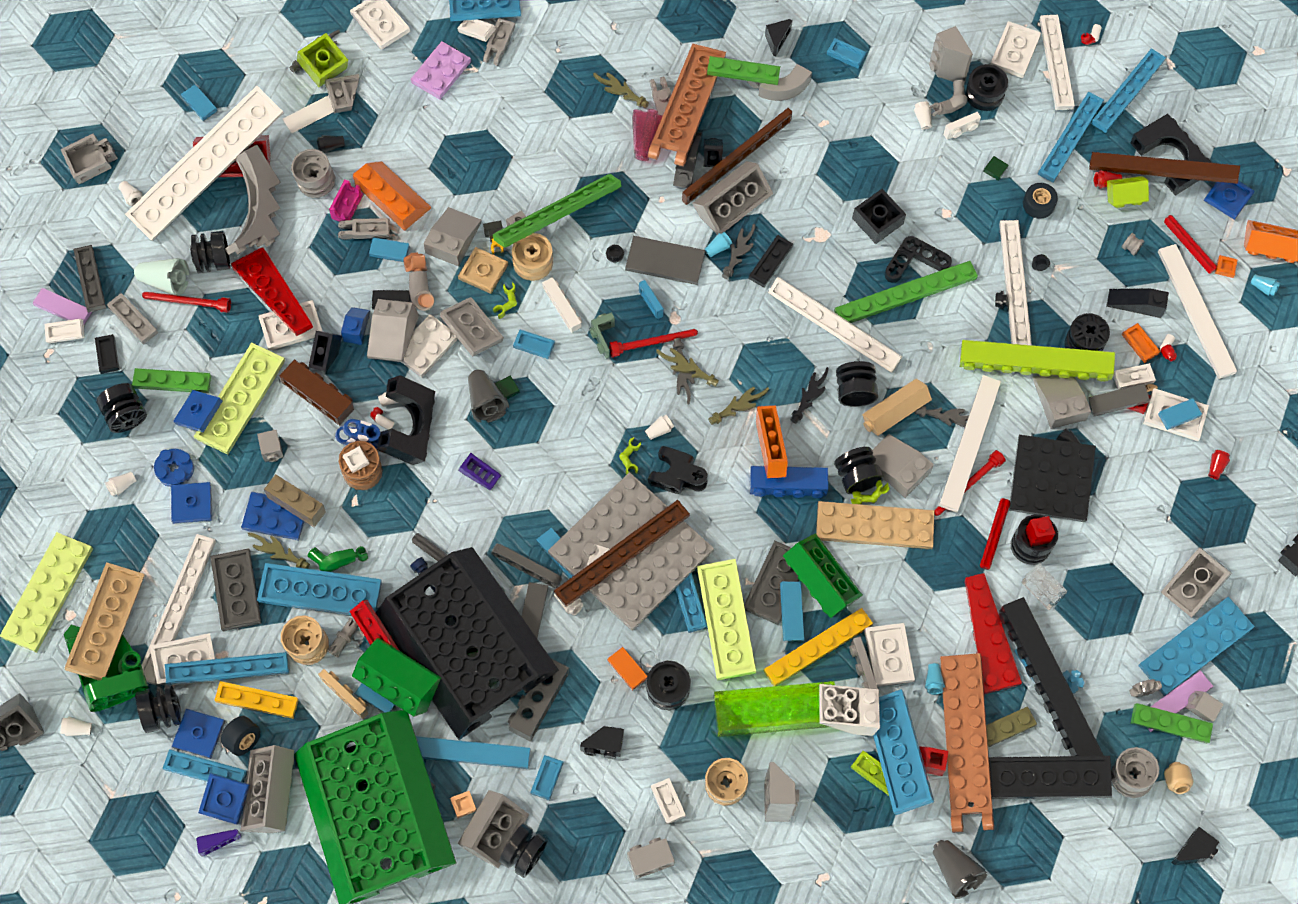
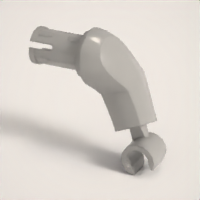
M955 80L953 82L954 95L949 100L934 103L929 107V109L933 108L935 110L932 116L952 113L966 105L968 97L964 93L965 81Z

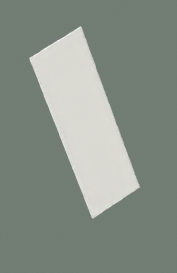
M329 95L283 118L290 132L294 133L333 113Z

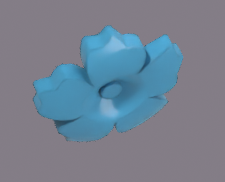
M1066 670L1063 672V676L1072 693L1075 694L1079 690L1078 687H1084L1085 682L1083 678H1079L1081 672L1078 670H1072L1071 674Z

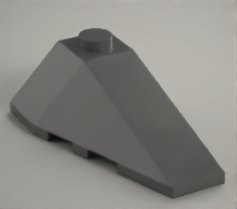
M20 693L0 706L1 751L8 750V747L18 744L20 746L28 744L44 734V730L33 707Z

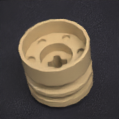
M306 615L296 616L283 626L281 643L286 652L297 663L313 665L321 661L329 649V639L326 632L314 618Z
M721 758L713 762L708 768L705 776V790L709 798L715 803L723 806L733 805L739 802L746 793L748 773L739 761L731 758ZM723 779H727L728 782H732L729 784V788H726L725 785H721L723 783Z

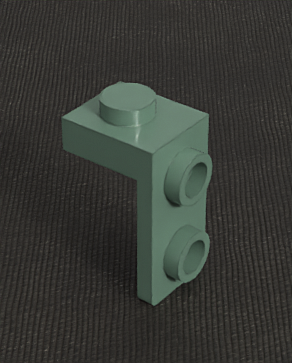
M612 312L601 314L596 319L591 320V328H589L592 338L597 339L599 353L604 354L606 359L609 358V349L601 332L615 327V318Z

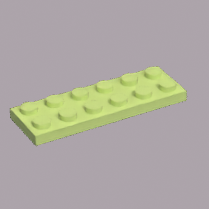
M251 343L218 396L223 402L205 431H196L194 438L228 455L283 366L285 358Z
M56 532L0 634L2 639L33 652H38L93 550L92 546Z
M736 559L697 566L717 681L757 673Z

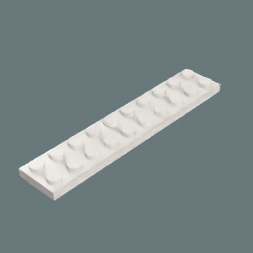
M256 86L125 215L153 241L236 160L238 155L249 148L284 112Z

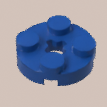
M181 449L162 450L155 460L154 472L157 479L163 485L171 487V485H179L186 480L188 481L193 475L194 464L189 454ZM176 464L179 468L171 472L169 467Z

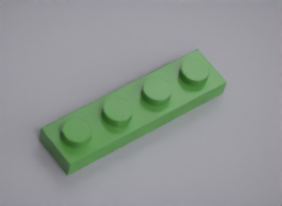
M710 56L707 75L778 85L781 66Z
M135 368L132 385L134 389L192 392V390L209 393L211 374Z
M1138 703L1134 704L1130 723L1206 744L1210 743L1213 723Z

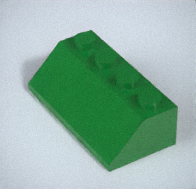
M816 533L799 541L783 555L788 566L795 571L798 579L805 584L811 596L818 601L823 612L830 618L839 614L863 596Z
M376 638L358 659L352 674L353 678L402 710H405V712L413 717L428 711L441 677L380 638Z

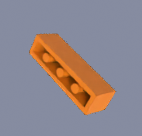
M776 405L758 406L756 427L767 478L786 477L788 460Z

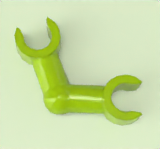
M513 282V288L510 290L506 289L505 284L503 285L504 293L508 296L509 301L504 305H496L493 308L494 313L498 310L502 311L498 314V319L503 318L506 311L517 305L515 297L516 288Z
M634 437L629 440L628 447L619 455L620 460H622L626 467V475L629 473V469H634L638 474V467L632 464L629 459L630 454L633 451H638L641 446V442L637 446L631 445Z
M881 480L876 483V490L871 495H862L858 491L852 492L854 498L851 499V503H875L881 494H885L890 490L889 484L886 483L883 486Z

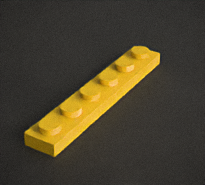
M860 608L766 667L764 673L772 685L776 687L862 633L865 628L871 627L873 622L863 608Z

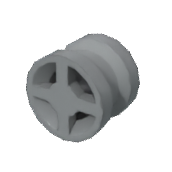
M1131 233L1122 245V248L1129 250L1131 255L1135 256L1145 241L1136 238V235Z

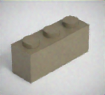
M276 474L264 488L267 498L314 528L326 513L322 503Z

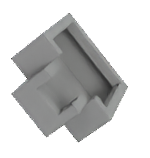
M94 133L61 149L71 174L78 184L111 169L109 163L118 159L107 138L99 141Z

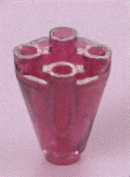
M638 109L633 110V145L635 159L649 161V148L663 115H658L657 110L648 109L647 112Z

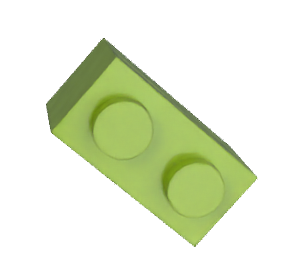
M1138 176L1107 181L1108 203L1115 208L1125 207V204L1142 205L1143 202L1149 201L1148 179Z

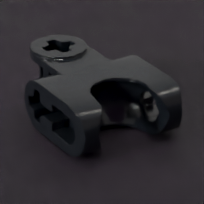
M660 447L658 451L659 459L668 463L670 468L666 472L652 471L647 479L651 486L675 494H681L683 487L698 492L706 488L707 471L702 467L693 465V456L670 447Z

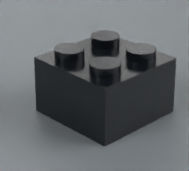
M882 188L854 208L852 219L877 244L904 224L906 213Z

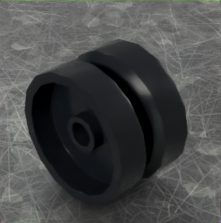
M990 64L980 65L973 69L969 76L965 93L969 104L981 111H990L999 107L1004 100L1008 87L1006 73L1001 68Z
M667 660L657 663L651 668L647 676L646 692L648 699L661 710L670 711L678 709L685 704L689 697L691 683L689 672L676 661Z
M524 823L514 832L499 859V863L507 868L512 867L516 863L515 873L523 878L537 864L548 843V838L540 833L532 837L533 829Z

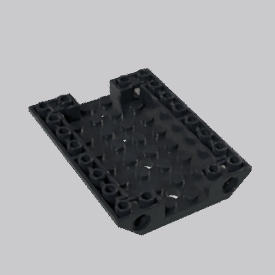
M473 547L451 552L387 596L376 611L377 616L400 652L441 677L432 701L458 740H461L491 719L492 715L490 712L522 690L528 693L559 671ZM428 587H435L434 594L426 595L425 592ZM450 617L457 619L453 626L447 625V620ZM472 648L478 649V654L475 657L468 656V651ZM492 680H499L500 685L498 688L491 689L489 687Z

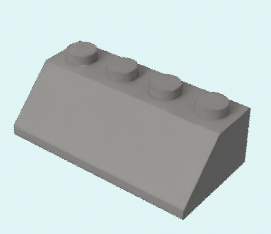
M746 161L692 204L700 218L718 235L725 232L769 198L773 192L759 165Z
M276 745L250 750L246 782L250 784V788L243 808L240 831L258 833L285 831L289 792L292 783L294 750Z
M770 762L764 781L765 821L789 822L791 816H794V811H796L799 802V790L795 789V782L774 762Z

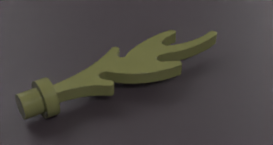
M593 73L595 79L610 86L605 87V91L611 94L624 95V100L635 101L639 107H648L649 102L646 101V98L643 96L639 98L635 95L626 82H623L624 86H621L620 82L610 73H606L610 80L603 79L596 73Z
M670 348V352L675 357L668 356L659 349L656 350V353L665 360L678 364L677 366L671 365L670 368L672 370L682 373L695 372V374H692V378H701L707 380V385L717 386L719 380L715 378V375L711 374V376H708L695 364L692 358L689 359L690 363H688L673 348Z
M752 387L740 397L739 401H736L737 397L734 396L731 403L719 414L715 412L712 414V417L708 418L711 425L719 424L722 422L721 418L736 416V412L732 410L745 411L755 408L756 403L749 402L764 396L769 391V388L767 387L759 394L750 395L755 391V387Z
M248 533L249 537L256 538L263 544L262 546L253 544V548L264 553L275 554L270 556L272 560H286L296 563L297 568H309L310 564L306 562V559L303 557L300 559L296 558L290 548H288V554H285L283 546L275 537L270 536L272 540L270 544L263 537L254 533Z

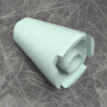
M180 258L142 262L135 267L134 275L142 283L172 295H181L188 285V281L185 280L186 275H189V268L186 260Z

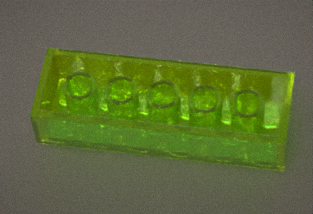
M835 682L715 691L713 702L717 737L829 727L820 724L819 684L835 685Z

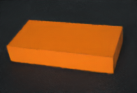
M1138 323L1122 333V336L1144 363L1161 352Z
M623 647L607 659L632 691L647 680V675Z

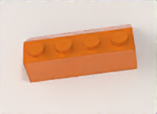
M382 161L366 163L353 174L355 186L358 185L361 191L404 231L431 209L428 203Z
M1248 220L1244 240L1245 250L1252 255L1260 253L1271 259L1279 257L1284 258L1287 262L1295 263V261H1298V230Z

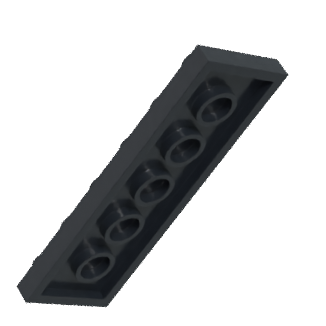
M1110 756L989 757L992 799L1112 798Z

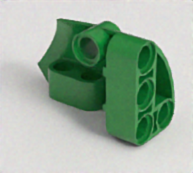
M72 624L64 633L69 654L80 630V627ZM124 635L121 636L108 673L105 677H102V680L79 675L90 712H98L134 698L136 692L149 688L140 663L141 657L137 652L133 651ZM132 660L136 664L128 665L126 662Z

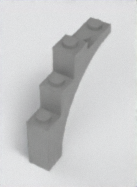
M258 145L247 149L236 157L247 186L248 215L241 234L231 245L225 248L228 255L234 252L238 255L247 249L246 245L252 247L256 244L257 247L265 244L267 247L275 242V237L280 235L271 218L276 216L274 212L279 210L280 207L271 193L276 190L275 186L281 182Z

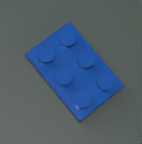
M251 492L241 528L246 531L299 541L304 521L267 498L266 494Z

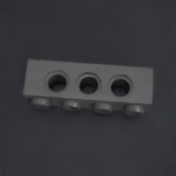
M553 659L552 661L559 671L549 677L553 680L552 683L549 685L540 683L530 690L526 696L522 695L517 705L519 706L517 712H513L508 720L509 730L530 742L569 675V667ZM535 695H541L543 697V699L540 702H535L532 700L533 696ZM525 712L533 713V717L530 719H524L522 716Z

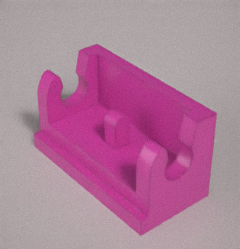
M344 179L329 208L333 220L340 222L352 219L363 197V193H361L358 185L354 188L351 186L350 181Z

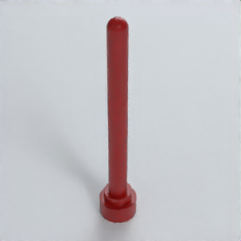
M154 292L142 293L144 299L215 307L220 312L229 313L231 309V299L225 297L211 300Z
M690 329L623 344L617 341L609 342L610 353L612 357L620 356L626 350L674 341L675 338L694 337L698 334V331Z
M995 450L990 454L988 462L969 478L965 492L993 467H1000L1006 462L1001 452ZM938 506L934 510V514L939 516L946 509Z

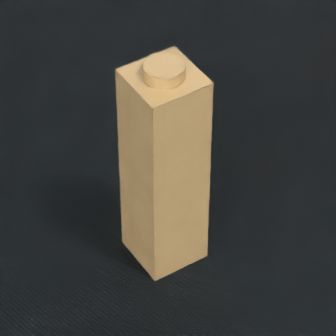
M914 379L863 413L862 416L865 421L863 424L866 430L879 436L931 401L932 398L927 385L918 379Z

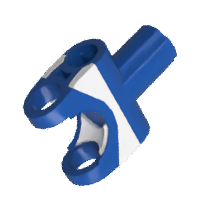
M350 419L336 430V440L343 445H348L355 441H366L376 449L378 447L380 429L374 424ZM353 423L356 427H349L348 424ZM341 430L348 436L347 440L341 439L339 435Z

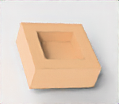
M470 791L450 798L457 818L477 811Z

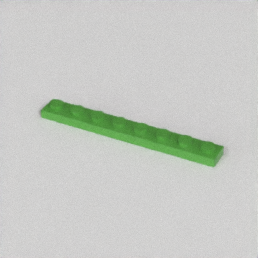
M608 174L494 233L493 240L506 248L620 188L621 181Z
M967 261L835 307L834 312L850 323L976 280L978 275L971 261Z

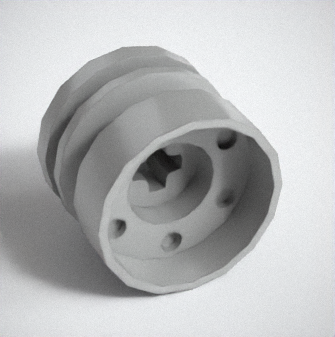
M307 149L295 156L291 165V171L300 191L305 196L320 198L332 191L336 177L327 156L322 151Z
M1134 747L1126 749L1120 754L1112 768V773L1115 777L1112 780V784L1125 797L1138 798L1144 796L1150 791L1158 778L1159 765L1157 759L1151 752L1143 748ZM1131 772L1134 773V776H1137L1136 779L1133 778V775H1130Z

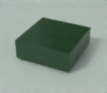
M993 156L983 172L999 181L1009 165Z
M511 375L495 383L506 399L520 393Z

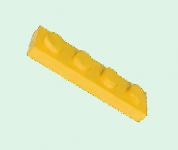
M220 681L214 701L216 703L294 719L299 699L297 697Z

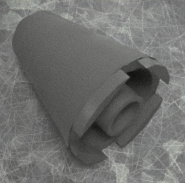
M484 370L472 371L468 376L471 412L474 420L477 422L486 420L487 423L498 420L506 414V408L508 407L509 409L508 400Z
M940 840L934 845L933 855L951 894L956 899L967 896L969 894L967 890L972 887L974 890L977 889L987 878L985 869L949 840Z

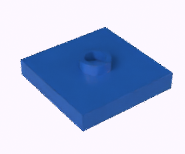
M1239 181L1238 184L1216 182L1204 201L1235 220L1255 191Z
M192 390L173 422L182 427L204 432L223 401L219 397Z
M210 482L171 485V522L173 524L212 521Z
M186 709L172 748L211 759L225 720Z
M210 773L198 813L238 825L250 784Z

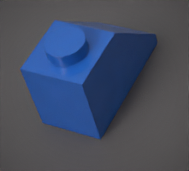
M351 307L345 315L341 330L344 342L362 345L370 310Z

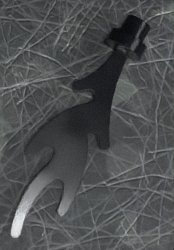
M826 367L823 376L818 381H815L816 372L812 374L808 385V392L802 388L800 406L798 410H794L791 414L790 420L796 424L803 418L802 412L812 407V402H807L818 398L825 391V386L820 389L818 387L827 377L828 367Z

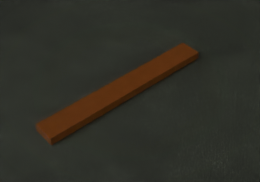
M789 108L785 109L682 192V202L688 205L790 123L792 110Z
M1092 152L1089 170L1238 184L1240 165Z
M676 500L555 589L554 594L565 607H568L687 519L690 513L679 500Z

